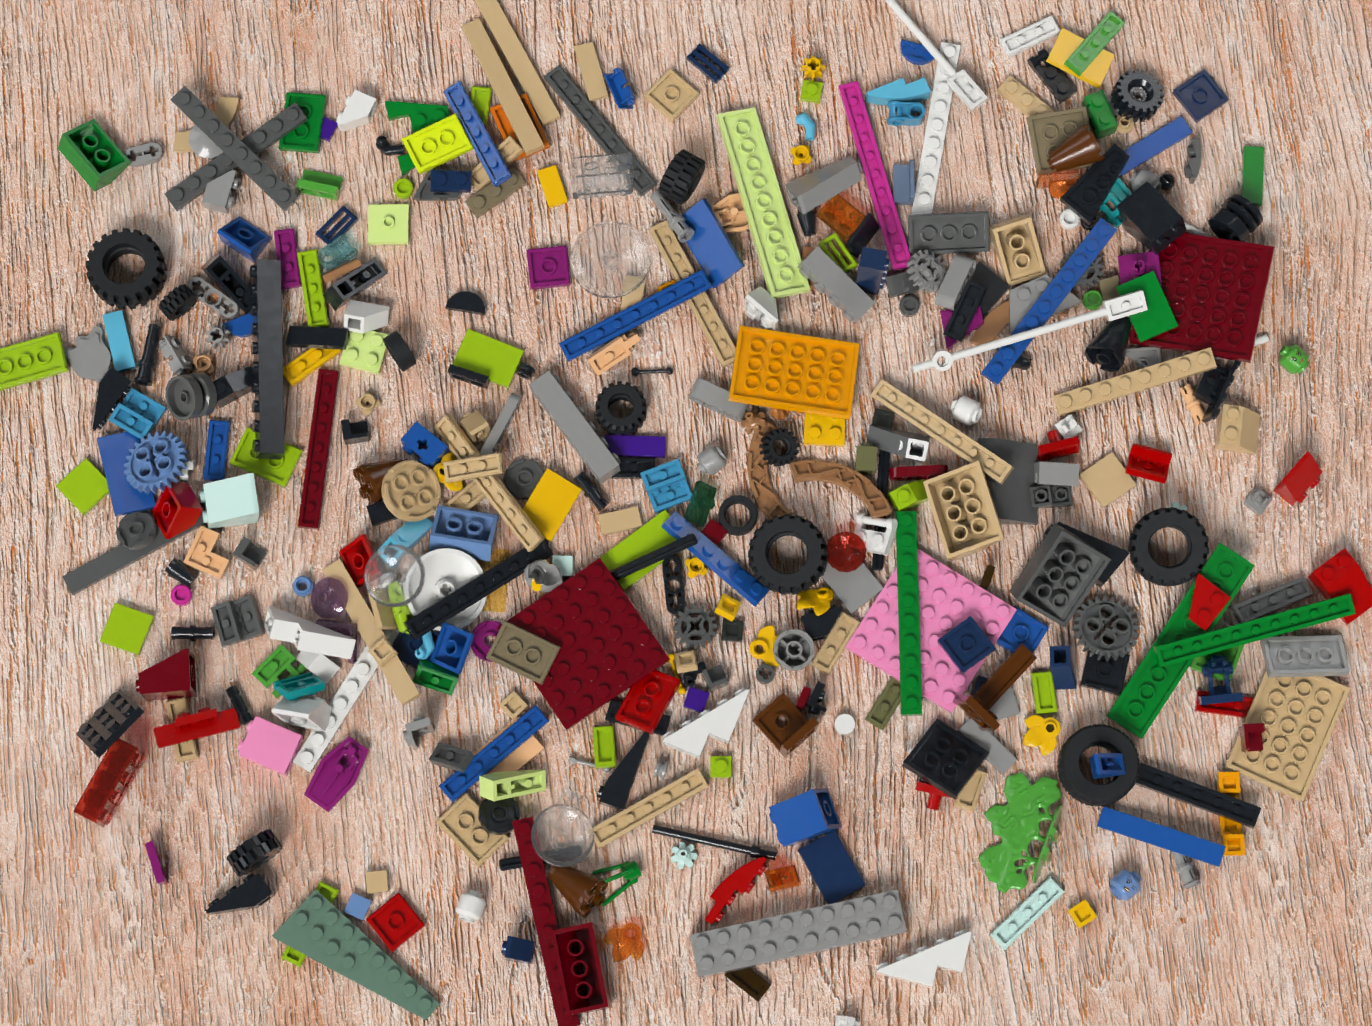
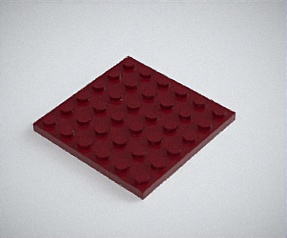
M1183 233L1171 242L1167 248L1159 252L1163 293L1178 327L1140 343L1132 326L1129 342L1131 344L1186 353H1194L1211 347L1214 357L1251 363L1275 247Z
M601 558L507 620V622L561 647L543 685L534 683L566 730H569L670 661Z

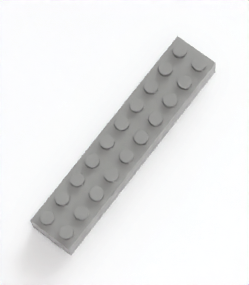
M892 890L691 934L689 938L698 979L900 935L906 933L907 930L898 891Z

